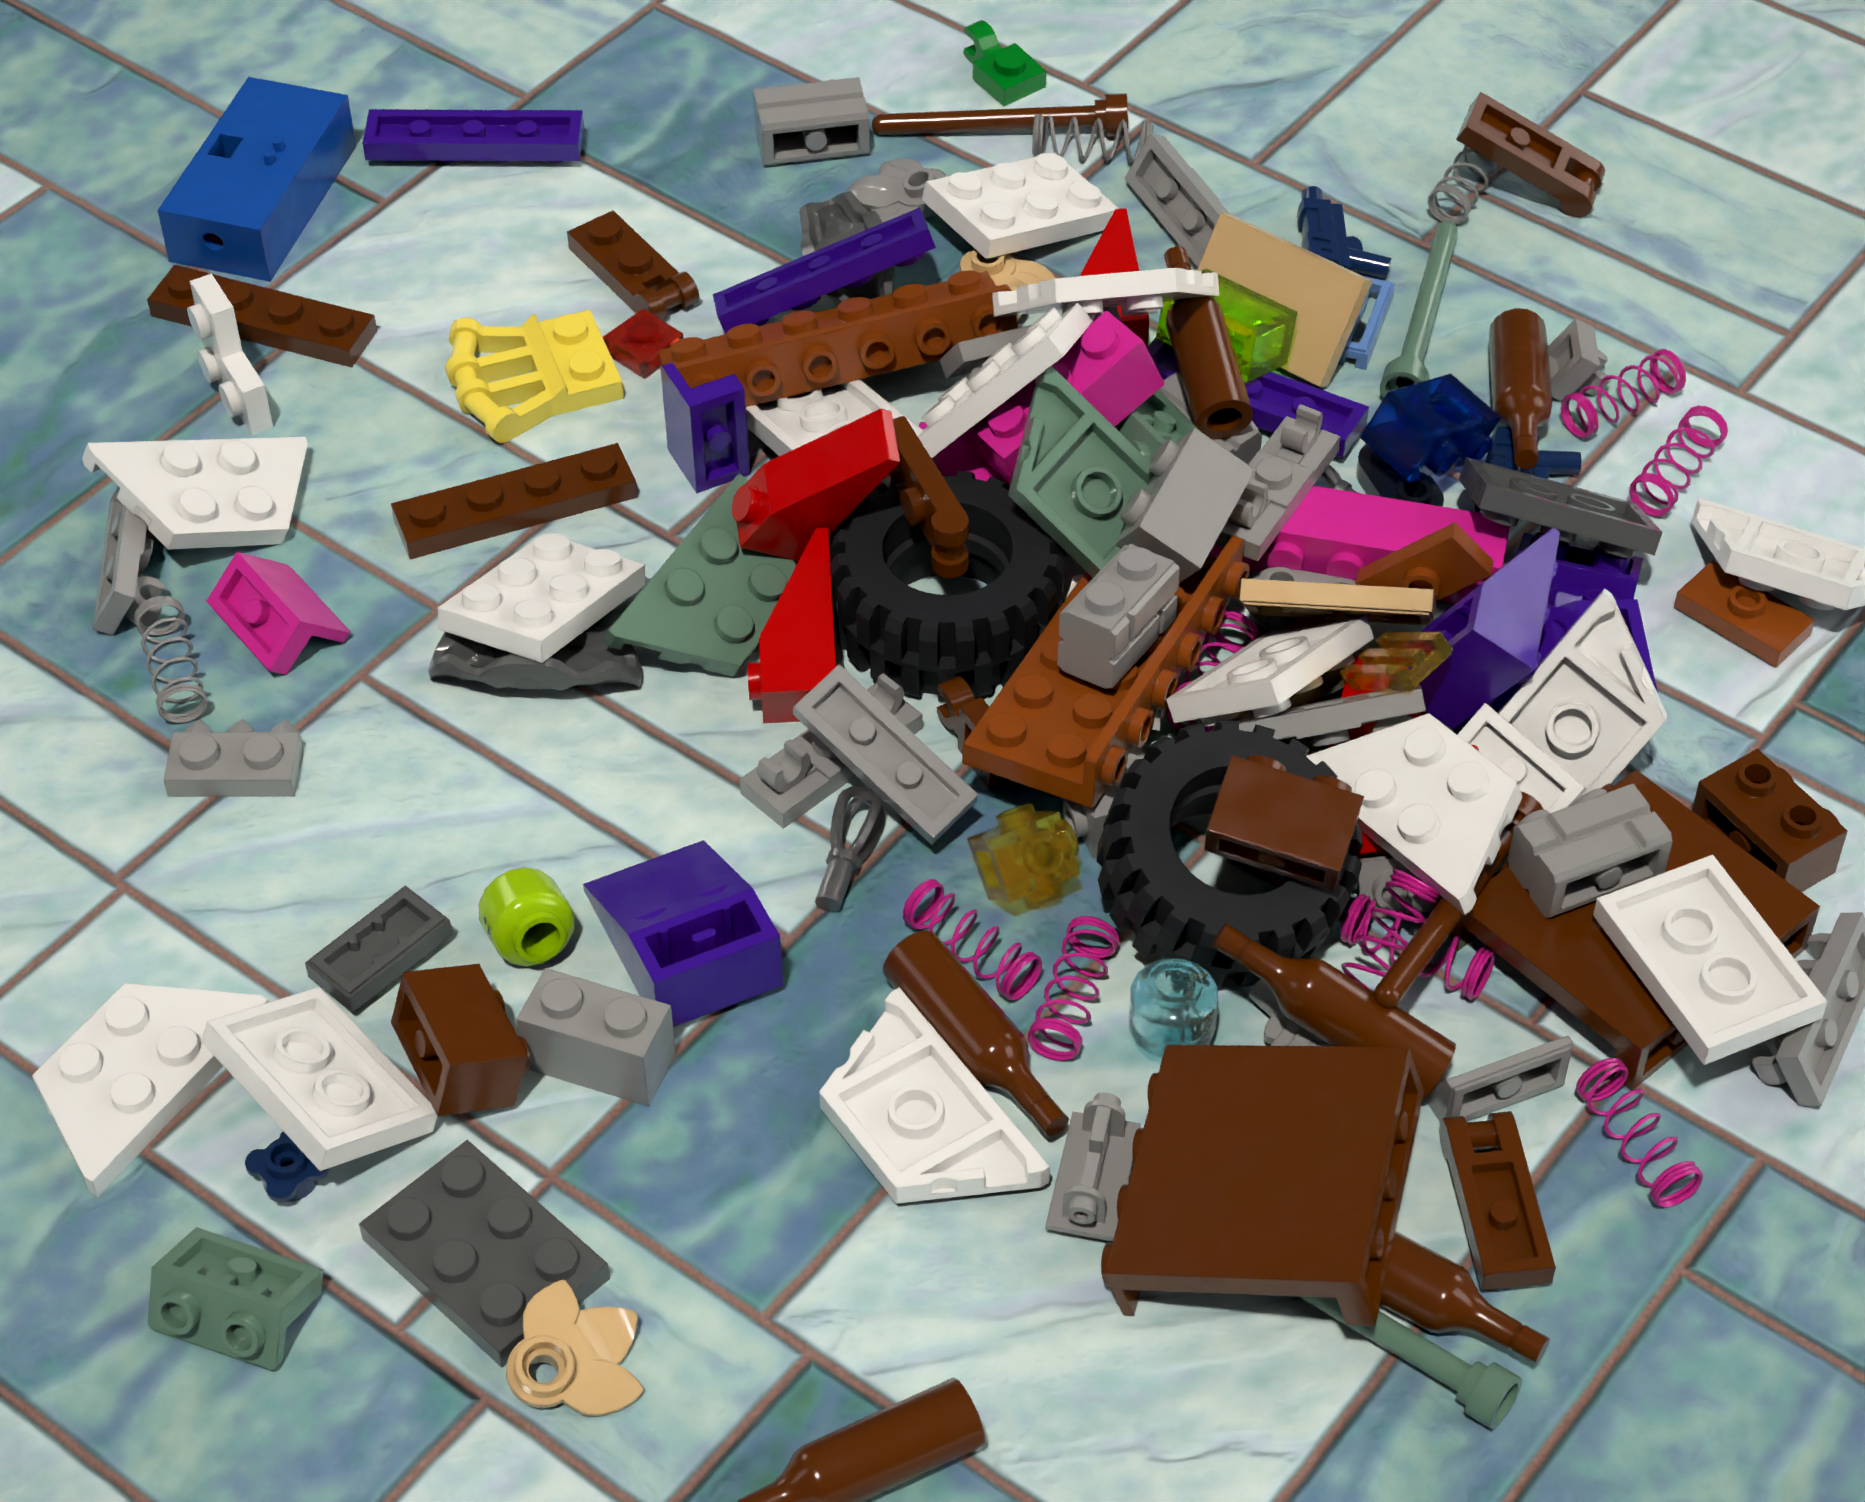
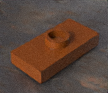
M1454 522L1358 569L1355 585L1434 589L1435 598L1438 601L1491 576L1493 559Z
M1712 560L1677 592L1674 607L1774 667L1779 666L1811 635L1815 619L1767 591H1759L1743 585L1738 580V576L1725 573L1719 563Z

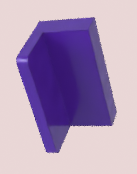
M673 362L660 366L667 448L696 494L731 482L739 473L744 477L750 475L745 390L736 375L732 374L690 388Z

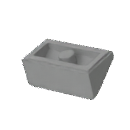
M1565 1036L1438 1082L1424 1099L1439 1122L1441 1118L1464 1116L1465 1120L1469 1121L1561 1087L1565 1083L1573 1041L1569 1036Z

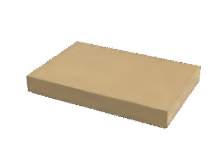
M1222 212L1197 269L1202 271V274L1217 272L1219 297L1212 298L1222 308L1233 345L1319 387L1329 386L1373 282L1360 274L1234 215Z
M1241 578L1240 601L1251 615L1291 618L1320 617L1325 620H1341L1367 615L1369 622L1426 626L1435 620L1436 598L1434 589Z

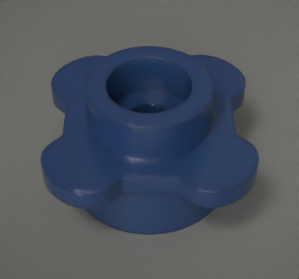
M284 1131L280 1134L279 1139L270 1143L267 1148L255 1149L245 1159L247 1173L251 1176L260 1177L267 1196L276 1202H293L303 1199L315 1189L318 1180L323 1179L329 1172V1168L319 1171ZM293 1162L291 1165L281 1166L283 1163Z

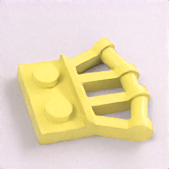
M590 310L566 314L538 322L534 314L520 327L482 326L478 321L466 317L459 318L451 324L449 342L453 349L451 358L445 364V372L450 384L457 387L455 397L460 409L465 413L474 414L485 424L486 433L498 443H506L552 416L624 399L621 377ZM475 353H494L478 358L475 357ZM521 403L513 409L508 407L509 405Z

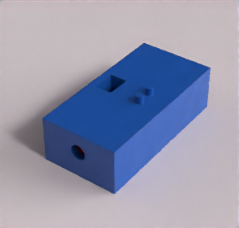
M248 77L157 210L169 262L271 282L356 148L348 95Z

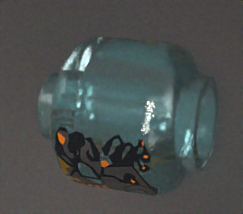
M1164 958L1149 963L1140 970L1130 987L1129 1030L1137 1045L1147 1053L1163 1058L1166 1045H1209L1216 1030L1218 1013V988L1210 973L1197 963L1181 958Z

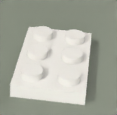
M1055 152L1042 153L1037 157L1010 163H998L992 167L965 173L958 172L948 177L926 181L922 201L986 259L1104 231L1114 210L1119 209L1101 193L1098 187L1089 183L1063 157Z
M1076 303L1062 315H1060L1055 307L1050 309L1026 330L1027 333L1015 344L1012 345L1009 342L989 357L982 364L983 368L969 380L965 376L938 398L939 402L921 417L927 424V427L918 435L931 458L1068 352L1093 322L1079 303Z
M543 533L439 606L438 628L439 630L543 663L644 587L645 564L621 557L619 553L613 550L595 549L572 542L561 534Z
M1367 615L1261 635L1166 699L1174 723L1200 719L1203 726H1213L1217 721L1233 719L1241 711L1252 710L1254 717L1260 718L1289 708L1291 706L1289 698L1292 695L1320 686L1323 683L1322 674L1343 668L1354 662L1353 653L1374 639Z
M1714 855L1707 856L1596 899L1593 916L1703 1065L1823 1018L1828 1001Z
M321 987L206 1022L202 1043L319 1171L429 1134L434 1130L438 1116L430 1101Z

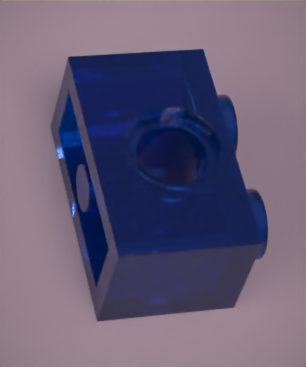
M1450 373L1388 391L1360 438L1411 483L1433 475L1442 476L1451 469L1463 466L1466 457L1480 461L1492 446L1493 439L1490 437V434L1500 421L1501 416Z

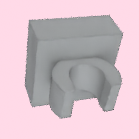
M1575 318L1548 346L1553 398L1562 402L1565 396L1574 393L1578 388L1582 390L1585 386L1589 385L1599 386L1600 381L1605 376H1608L1598 371L1607 362V356L1597 349L1593 326ZM1611 379L1607 380L1603 384L1602 389L1611 381ZM1590 389L1585 393L1596 396L1598 390Z

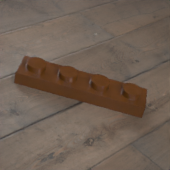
M173 265L147 299L150 315L192 327L187 312L188 307L195 305L190 281L210 273ZM212 274L234 308L239 337L242 340L352 368L377 333L375 315Z
M615 443L391 503L394 523L409 560L628 501L638 498L633 473L619 444Z

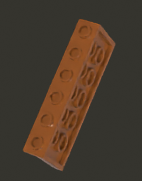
M968 270L955 273L948 278V281L927 286L922 284L903 285L895 289L893 294L873 299L865 297L849 298L839 303L836 308L815 313L808 310L795 311L784 316L782 321L766 325L741 324L729 329L724 335L708 339L698 337L683 338L674 342L670 348L658 350L657 352L660 365L673 362L690 388L735 374L744 387L745 406L748 407L937 361L958 342L1017 329L1018 323L1016 315L994 317L992 293L1012 291L1010 287L1006 284L996 286L987 271L980 273Z
M1232 535L1218 557L1208 555L1201 569L1179 583L1178 590L1174 593L1178 597L1176 619L1163 633L1158 634V639L1113 688L1104 689L1062 671L1057 665L1058 642L1062 639L1058 636L1059 615L1093 579L1085 571L963 743L962 763L1094 808L1108 785L1116 787L1119 784L1127 765L1128 754L1134 746L1141 748L1145 744L1151 731L1154 714L1159 707L1163 709L1168 708L1166 699L1176 692L1178 678L1183 670L1191 672L1195 667L1207 633L1215 635L1218 632L1225 615L1226 604L1230 598H1240L1241 578L1248 579L1249 564L1242 562L1245 539Z

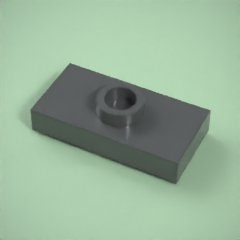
M405 885L306 961L308 977L353 1013L403 972L407 971L452 935L450 919Z

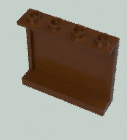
M1634 770L1615 786L1606 784L1601 788L1610 792L1629 784H1634L1650 804L1651 813L1655 811L1670 830L1673 840L1665 872L1714 855L1794 959L1808 948L1807 940L1812 935L1820 905L1639 771ZM1507 860L1500 872L1491 878L1478 894L1473 909L1466 915H1463L1453 929L1451 942L1455 936L1459 938L1455 948L1456 951H1459L1477 937L1617 1049L1615 1058L1622 1060L1629 1071L1627 1080L1623 1085L1631 1091L1689 1045L1593 916L1596 901L1545 919L1530 898L1529 890H1524L1509 869V862Z
M1166 1045L1159 1072L1153 1073L1149 1079L1147 1092L1149 1109L1144 1128H1138L1133 1138L1132 1154L1134 1165L1129 1184L1122 1185L1118 1193L1117 1216L1119 1221L1113 1243L1105 1245L1101 1257L1103 1282L1106 1286L1111 1287L1123 1315L1134 1316L1141 1290L1325 1297L1337 1299L1346 1325L1375 1326L1424 1093L1409 1047Z

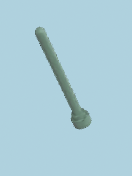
M1450 221L1441 222L1436 228L1401 355L1390 361L1384 369L1380 383V393L1389 404L1395 407H1415L1424 400L1430 376L1423 363V358L1458 235L1456 225Z
M1300 1297L1346 1325L1336 1298ZM1378 1311L1375 1326L1347 1325L1456 1390V1399L1466 1405L1465 1413L1491 1429H1495L1500 1425L1519 1394L1522 1378L1496 1362L1491 1363L1489 1366L1479 1361L1470 1365Z

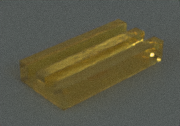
M1385 632L1376 640L1381 648H1367L1358 656L1364 665L1348 664L1339 673L1352 690L1410 692L1452 655L1451 652L1454 649L1441 632Z

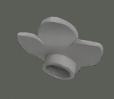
M895 159L882 163L879 174L867 175L858 179L846 192H852L866 209L875 211L882 222L891 220L919 207L924 218L936 215V213L922 201L926 181L947 176L938 169L923 168L918 161L912 159Z

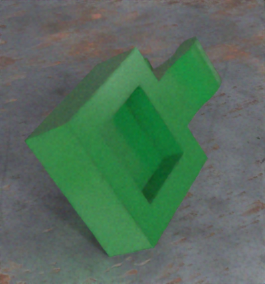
M980 20L964 27V33L974 42L973 45L963 50L967 60L973 64L972 78L1003 107L1046 87L1047 71L1016 43L1002 48L994 30L986 21Z

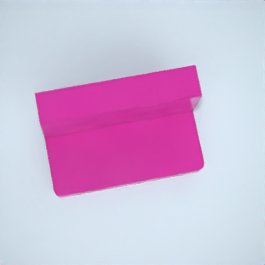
M240 552L235 553L206 600L268 671L288 674L312 635L345 642L350 634V630L289 565Z

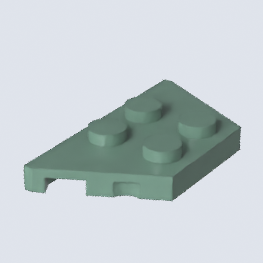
M1052 366L1037 378L1008 496L1093 578L1121 549V547L1115 544L1126 525L1120 519V515L1129 499L1139 488L1146 490L1154 474L1147 469L1150 461Z
M739 473L611 626L602 642L611 648L620 650L624 643L659 651L658 659L678 664L696 663L707 671L732 677L736 675L759 646V636L796 567L795 562L791 559L740 548L737 523L732 516L733 496L739 487L748 481L744 476Z

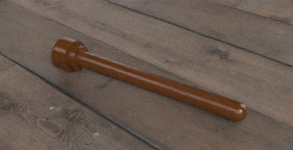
M1127 93L1105 94V99L1095 100V105L878 114L873 118L871 125L873 131L878 135L1030 130L1034 127L1035 115L1038 113L1039 115H1044V124L1047 116L1051 115L1054 129L1068 128L1070 120L1074 116L1077 118L1079 128L1093 127L1096 119L1100 118L1103 132H1106V137H1115L1120 121L1124 119L1128 128ZM1123 126L1119 137H1125Z
M1521 791L1522 799L1512 822L1505 826L1501 832L1500 840L1502 844L1492 865H1484L1473 889L1476 897L1508 855L1514 826H1517L1528 814L1537 810H1544L1542 805L1531 795ZM1443 897L1376 986L1374 997L1380 1006L1393 1008L1400 1003L1462 918L1463 914Z

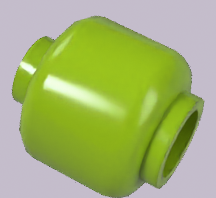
M523 867L501 874L484 889L479 901V921L498 954L512 964L521 966L543 964L557 956L569 943L573 934L574 913L567 899L554 879L539 869Z

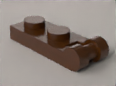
M1480 92L1472 102L1456 138L1457 141L1471 148L1476 153L1483 155L1519 176L1522 180L1533 184L1560 200V206L1566 214L1572 217H1584L1591 212L1596 199L1595 191L1600 188L1605 176L1603 164L1486 94Z
M614 210L567 231L569 249L648 325L665 318L667 310L675 306L684 309L699 301V291L690 274L684 271L679 273Z
M906 417L895 418L893 422L900 463L883 479V482L887 486H895L900 494L902 509L907 521L912 526L918 524L932 546V570L943 578L960 577L968 570L969 550L965 544L969 535L968 516Z
M1511 1111L1489 1113L1487 1121L1467 1123L1464 1116L1441 1118L1439 1124L1441 1149L1445 1159H1448L1481 1290L1552 1283L1556 1266L1513 1113ZM1491 1148L1492 1151L1474 1153V1149Z

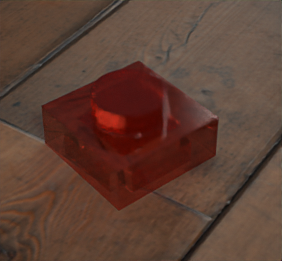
M645 309L640 310L603 336L612 359L643 379H646L660 369L661 365L657 351L670 348L674 342L684 338L682 332Z

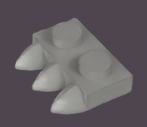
M199 719L188 726L184 732H173L163 779L167 796L295 797L303 750L299 731L290 721L284 719L276 724L270 732H256L247 721L241 719L232 725L227 732H213L203 720Z

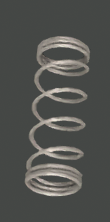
M1037 113L1033 127L1032 154L1035 157L1045 153L1047 130L1050 122L1054 152L1062 157L1067 148L1074 124L1078 153L1081 159L1084 160L1090 153L1097 126L1099 125L1103 156L1106 161H1110L1115 153L1123 126L1127 156L1129 161L1133 163L1149 135L1153 134L1154 123L1152 121L1142 122L1141 136L1136 153L1132 159L1127 123L1124 119L1120 121L1113 147L1108 157L1102 121L1098 118L1094 123L1089 144L1083 156L1078 121L1074 116L1070 120L1064 145L1059 154L1052 116H1047L1044 124V115Z
M1464 145L1463 151L1456 156L1453 165L1444 173V178L1437 183L1428 196V207L1434 217L1441 222L1450 221L1454 224L1463 222L1470 213L1471 205L1476 204L1478 201V192L1484 191L1488 187V178L1495 176L1498 172L1497 163L1476 153L1472 149H1467L1468 147ZM1475 152L1483 161L1494 164V171L1486 175L1481 168L1468 162L1466 153ZM1463 155L1464 162L1458 163V160ZM1467 166L1474 174L1485 179L1483 187L1476 189L1471 182L1460 178L1457 173V167ZM1451 170H1454L1455 176L1448 177ZM1458 180L1464 188L1475 193L1474 200L1470 202L1463 191L1455 186L1447 185V181ZM1447 192L1451 199L1464 206V214L1460 216L1447 214L1438 203L1437 193ZM1452 194L1457 196L1461 201L1457 200ZM1434 202H1435L1437 208L1439 209V211H1440L1441 213H1439L1438 210L1436 209V207H1435V205H1434Z
M168 596L150 598L139 605L134 618L138 632L142 636L141 645L143 652L147 655L146 665L152 675L151 685L157 695L156 705L158 713L164 720L172 723L192 721L206 710L208 701L203 690V682L198 678L192 677L198 670V663L193 658L188 657L193 650L192 642L187 638H182L188 630L187 623L184 621L185 615L182 604ZM169 605L179 611L177 618H164L156 621L149 627L141 623L145 612L156 606ZM165 621H174L166 627L154 628ZM181 624L183 625V631L178 637H171L161 641L147 636L148 634L157 636L169 634L177 630ZM146 639L150 642L158 643L150 652L147 650ZM177 640L188 644L189 649L182 657L164 660L153 656L155 650L162 644L172 643ZM151 659L162 662L155 672L151 666ZM181 660L190 661L194 667L192 673L188 676L177 679H166L157 675L168 663ZM156 679L169 683L159 691L156 686ZM185 680H193L198 683V686L194 684H179L167 689L173 683ZM181 691H192L195 693L193 696L185 699L168 698L170 695ZM198 695L202 698L196 709L183 714H172L162 707L165 700L178 703L190 701Z

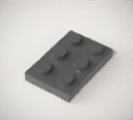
M1466 457L1459 481L1472 497L1471 501L1483 509L1481 515L1490 521L1515 527L1519 519L1540 524L1539 531L1543 534L1555 528L1560 532L1559 540L1565 542H1575L1577 535L1599 540L1598 548L1616 556L1633 558L1635 550L1655 556L1663 533L1636 503Z
M469 1140L459 1145L359 1223L362 1240L501 1368L507 1364L513 1348L524 1339L523 1312L535 1294L552 1283L565 1280L572 1288L579 1305L610 1279L608 1263Z

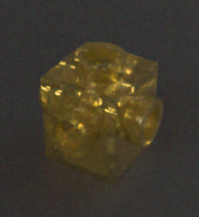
M1033 804L1021 805L998 814L996 820L999 826L967 838L989 900L1012 902L1024 897L1026 904L1036 903L1061 893L1063 890L1060 882L1080 874L1075 856L1079 854L1077 837L1068 821L1061 819L1059 812L1035 811Z

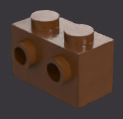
M1758 748L1700 780L1692 808L1695 814L1801 892L1836 872L1848 832L1831 811L1822 808L1794 782L1786 770L1777 767Z
M1232 755L1207 828L1204 851L1335 891L1358 821L1364 796L1353 793L1350 785L1337 778L1317 775L1311 780L1286 772V767L1282 763L1266 756L1249 755L1246 760Z
M480 964L403 972L391 1024L436 1115L444 1116L515 1106L522 1076H526L530 1068L529 1048L526 1040L523 1037H519L505 1013L502 995L498 990H493Z

